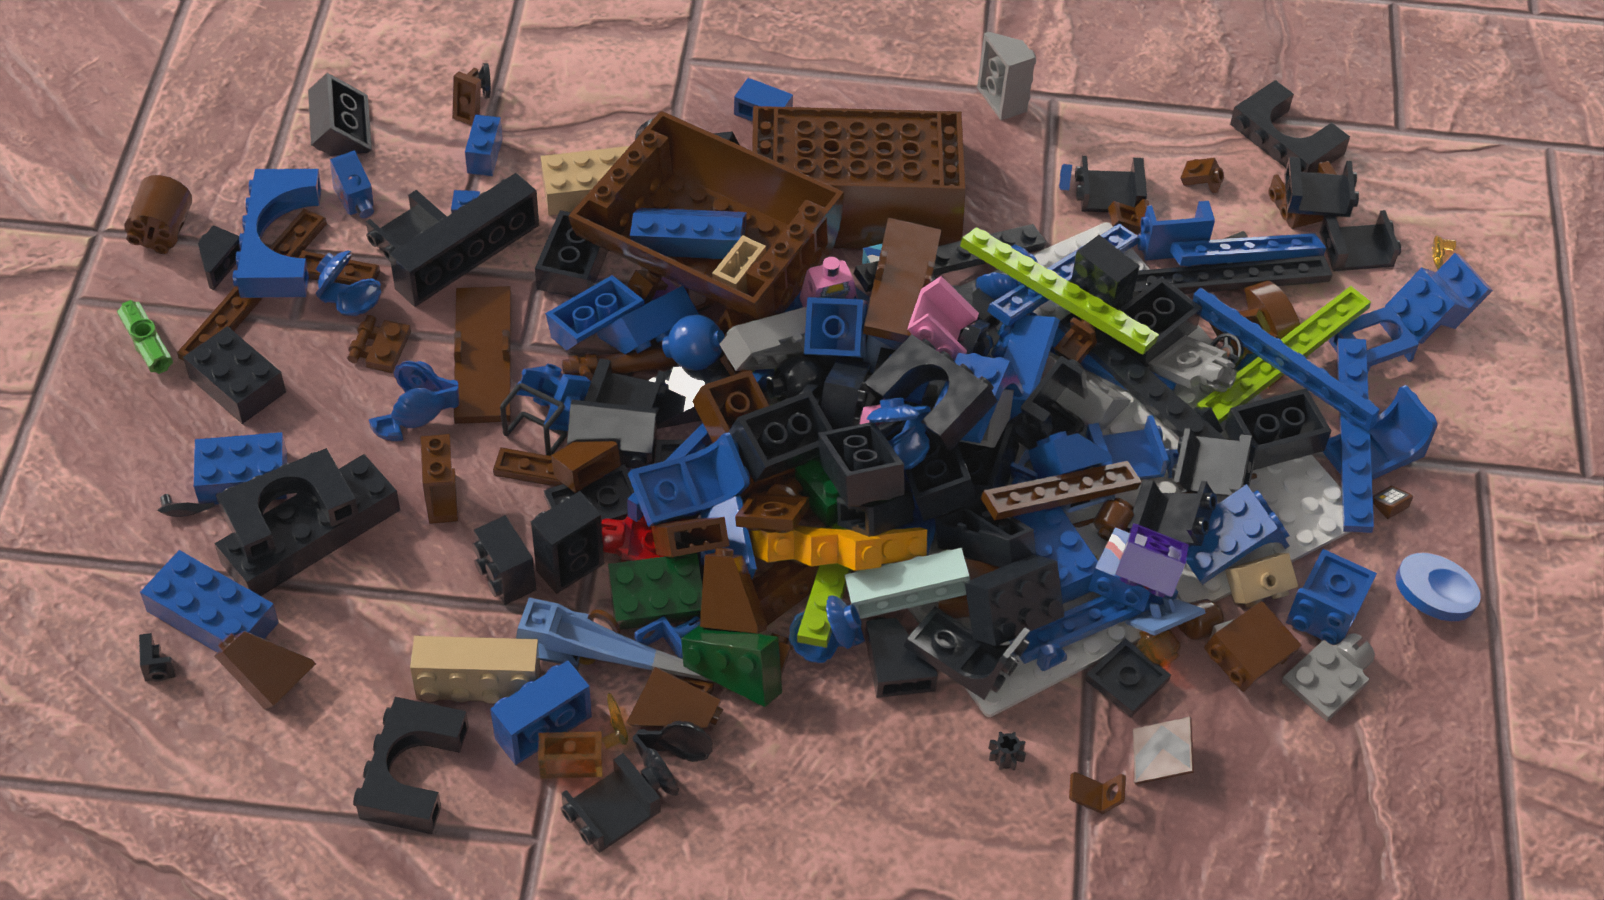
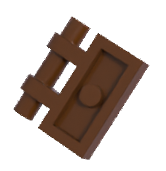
M367 315L357 329L358 335L356 340H353L348 350L350 353L347 359L351 363H357L360 357L366 358V368L393 373L411 334L410 325L384 320L381 328L374 326L377 319L372 315ZM368 339L375 340L372 346L366 345Z

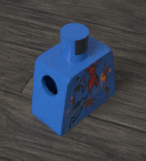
M355 150L330 159L333 188L347 213L350 215L358 213L359 217L363 219L370 217L374 213L372 186Z

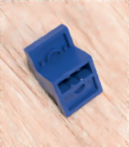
M1454 253L1437 272L1421 267L1385 307L1390 305L1394 312L1401 317L1403 324L1410 333L1416 337L1417 342L1423 344L1440 325L1456 329L1493 290L1460 254Z

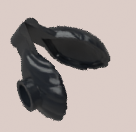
M674 721L671 724L665 725L661 731L640 729L633 736V741L645 766L640 771L642 776L655 791L661 788L665 793L673 796L679 795L678 784L657 751H668L678 758L690 762L706 760L713 752V741L710 735L701 726L690 721Z

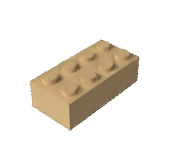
M629 146L541 156L542 179L548 215H558L560 210L572 212Z
M414 636L410 670L416 699L428 702L453 700L460 703L467 701L496 703L501 698L510 697L518 692L527 682L535 681L541 677L538 639Z

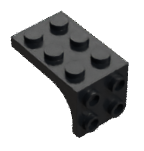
M934 606L906 639L903 647L985 700L991 691L997 693L1006 680L1004 675L1011 676L1020 661L1017 660L1016 656L1021 657L1029 646L1030 641L1026 638L1030 629L1025 627L1012 644L993 646L973 639L971 629Z

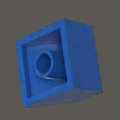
M807 297L804 354L865 358L866 334L862 333L868 311V302L859 299Z
M1066 431L1037 441L1038 447L1028 451L1034 472L1038 473V479L1090 469L1113 460L1109 452L1078 433L1067 436Z

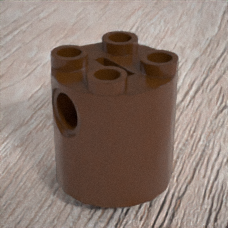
M150 175L144 178L132 203L131 212L124 223L125 232L127 233L126 240L132 245H141L153 249L159 254H167L169 249L173 248L177 243L178 234L185 223L192 204V194L188 188L181 182L167 176Z

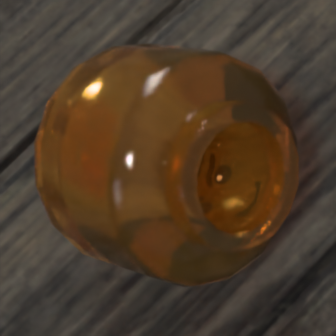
M1171 629L1157 635H1152L1145 631L1139 632L1141 639L1137 642L1136 647L1153 664H1159L1164 668L1180 657L1178 651L1181 649V644Z

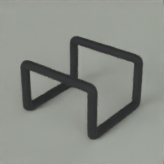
M523 383L517 384L500 406L503 435L509 436L523 417L544 426L545 452L548 456L553 455L567 437L566 431L552 430L561 436L551 447L549 428L565 409L564 403ZM520 389L558 406V409L545 425L544 420L527 412H521L508 427L506 406Z

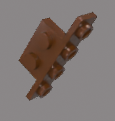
M781 560L774 563L773 567L752 580L767 626L811 594L819 566H809L807 564L802 566L791 560Z

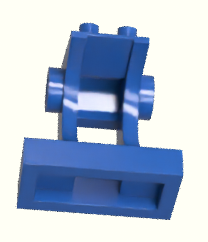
M553 364L523 369L521 373L523 376L518 384L523 383L563 402L565 405V409L549 429L568 431L571 400L584 401L591 381L585 376L562 374V369ZM520 389L517 395L533 397V401L539 405H550L544 425L558 409V406L523 389Z

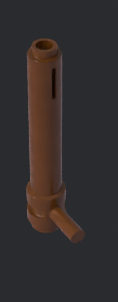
M662 347L648 348L638 354L635 350L627 354L622 352L602 355L589 353L585 354V357L578 358L577 355L562 360L563 374L585 376L590 381H592L600 358L611 360L612 373L619 375L672 368L678 365L673 358L665 356Z

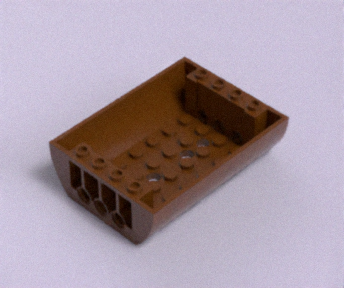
M753 106L752 151L844 192L842 218L833 248L863 249L882 244L888 218L940 229L941 234L938 246L962 240L965 209L962 111ZM808 147L811 150L802 151L799 148ZM827 148H835V149H837V151H835V152H829V151H827V150H825V149H827ZM886 149L889 150V153H881L878 150ZM906 150H913V151H915L916 153H914V154H908V153H906L905 151H906Z
M660 111L570 213L569 220L574 232L580 238L756 321L784 313L801 292L807 270L822 265L824 259L831 254L842 218L844 192L664 111ZM638 208L747 212L745 237L766 246L765 255L758 263L755 262L746 273L748 293L745 294L713 279L712 273L723 259L668 257L632 241L630 232L633 213Z

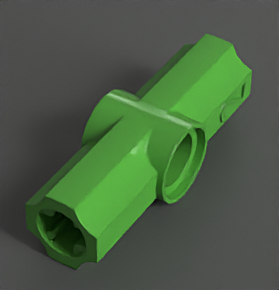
M129 300L122 303L120 309L117 310V314L133 340L136 351L141 354L150 372L160 374L167 371L169 366L173 364V360L156 332L154 323L149 320L139 302Z

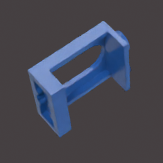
M1390 305L1359 316L1329 339V343L1337 352L1338 338L1357 339L1353 332L1380 323L1393 341L1367 350V373L1371 366L1402 355L1405 356L1408 362L1413 361L1419 346L1416 337L1410 333L1403 324L1401 317L1394 312Z

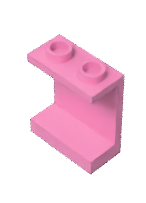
M940 276L921 289L907 330L921 341L927 339L936 348V351L939 353L945 351L955 361L958 353H967V350L957 341L960 330L976 321L979 313Z

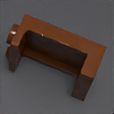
M1260 601L1217 631L1204 646V649L1210 658L1229 676L1231 682L1242 692H1245L1255 681L1280 663L1283 665L1290 660L1302 645L1265 603Z

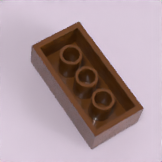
M751 370L702 385L692 400L713 443L722 434L729 432L738 417L769 406ZM796 467L758 482H754L750 475L749 486L741 493V499L750 497L752 493L767 491L772 482L778 477L784 476V482L790 476L794 478Z

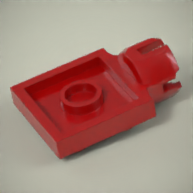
M628 515L624 520L602 519L604 553L617 554L621 557V562L665 557L656 555L652 526L648 527L644 515L637 522L629 518ZM681 518L670 522L686 520V518Z

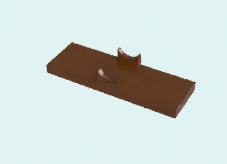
M888 218L862 334L904 343L909 338L911 333L907 328L920 291L932 281L941 234L940 229Z
M510 286L456 288L454 380L459 385L460 401L459 406L454 408V424L502 422L500 406L511 392ZM511 401L506 406L507 422H511Z

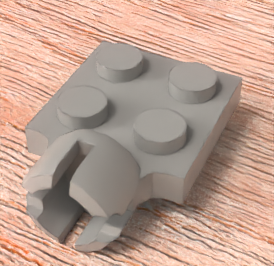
M1186 335L1149 362L1150 371L1190 389L1198 384H1204L1207 388L1214 391L1225 392L1227 388H1231L1237 375L1235 370L1231 369L1235 367V364L1228 360L1226 351Z
M1355 633L1348 634L1337 645H1331L1323 640L1283 677L1282 683L1328 722L1369 683V678L1364 674L1363 670L1373 662L1375 652L1367 641L1359 647L1357 643L1363 637Z

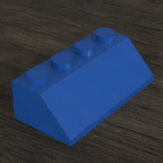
M638 208L633 213L630 238L632 241L668 257L724 259L741 236H745L747 212Z
M1025 315L1010 326L1003 323L998 331L1000 337L998 343H996L991 351V356L993 358L1002 357L1009 360L1024 389L1022 397L1013 396L1009 421L1021 413L1020 407L1040 383L1060 321L1056 317Z

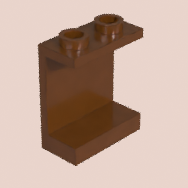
M1329 161L1319 163L1317 173L1337 175ZM1278 174L1273 175L1268 194L1291 229L1323 221V215L1287 213L1285 184Z
M450 434L420 436L422 484L429 524L457 522L455 468H452Z

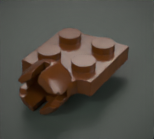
M784 476L778 477L772 482L766 492L751 494L735 516L736 527H744L749 531H759L761 529H772L778 533L794 531L810 507L809 496H801L803 487L795 478L790 476L784 482Z

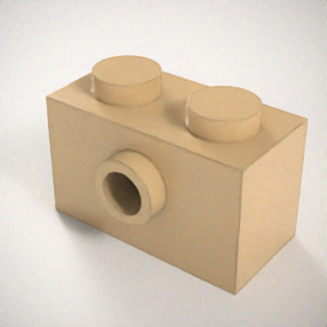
M742 235L712 273L713 279L747 294L746 273L755 262L758 263L765 255L766 246Z
M1274 553L1225 569L1234 603H1244L1246 607H1253L1260 601H1263L1262 598L1271 596L1272 599L1289 595L1288 590L1298 587L1289 553Z

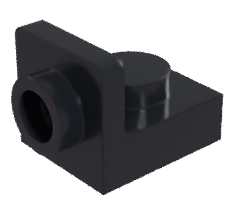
M152 633L140 634V668L144 680L160 682L176 677L172 658H162L160 644L155 645Z

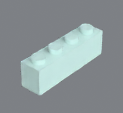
M962 548L944 550L941 553L923 557L918 556L902 562L887 563L881 566V568L858 570L854 573L845 574L851 605L853 604L856 607L861 619L966 595L965 582L970 580Z

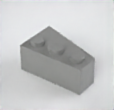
M807 307L736 325L728 330L727 336L720 343V346L735 371L774 369L790 357L803 356Z

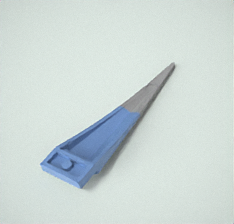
M529 598L517 629V639H538V643L546 644L545 650L649 670L657 667L669 674L711 681L683 667V659L615 633L558 603Z

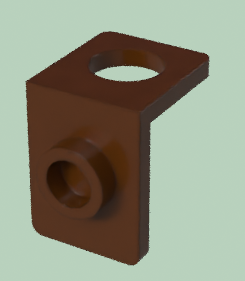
M1073 772L1070 775L1069 799L1072 802L1104 814L1124 803L1126 775L1119 774L1103 784L1080 773ZM1117 785V794L1113 800H1110L1111 791Z

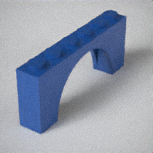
M255 169L253 180H249L250 197H246L247 215H243L242 219L244 233H240L239 236L241 252L236 253L238 270L233 271V285L238 287L240 298L307 296L309 275L306 258H293L278 254L264 245L261 238L267 227L280 216L296 209L320 205L322 187L319 169Z

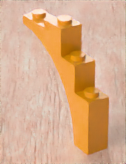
M797 525L794 531L787 533H778L772 529L749 531L754 556L766 562L795 559L809 566L838 563L858 571L881 568V564L902 562L918 556H927V529L921 527L892 529L870 537L852 530L815 528Z

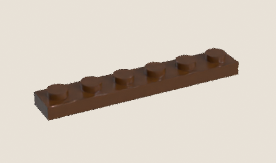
M1124 461L984 490L981 500L993 519L998 520L1137 490L1142 481L1130 463Z

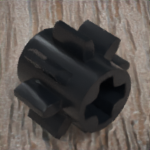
M1000 731L997 741L990 739L988 747L991 750L989 761H995L999 766V770L1011 768L1014 771L1017 761H1025L1026 753L1023 750L1025 749L1026 742L1020 741L1016 736V732L1003 734Z

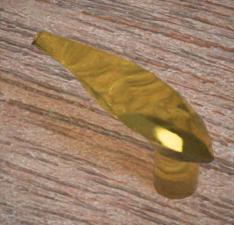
M1438 235L1435 236L1432 246V258L1437 270L1443 265L1445 250H1455L1456 240L1443 239Z
M608 693V708L611 715L610 723L614 732L601 738L606 749L619 743L627 745L628 734L618 704L612 694Z

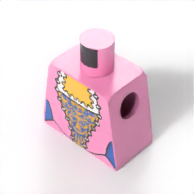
M827 257L824 259L823 265L807 270L800 294V301L803 307H807V297L857 299L854 279L845 261H839L835 257Z

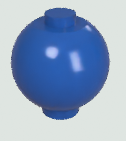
M689 315L674 324L669 336L663 338L662 348L665 356L673 358L681 367L688 370H702L716 362L723 350L720 343L725 338V335L710 318L702 315Z

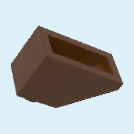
M614 441L573 442L551 455L555 478L575 493L621 466L618 444Z

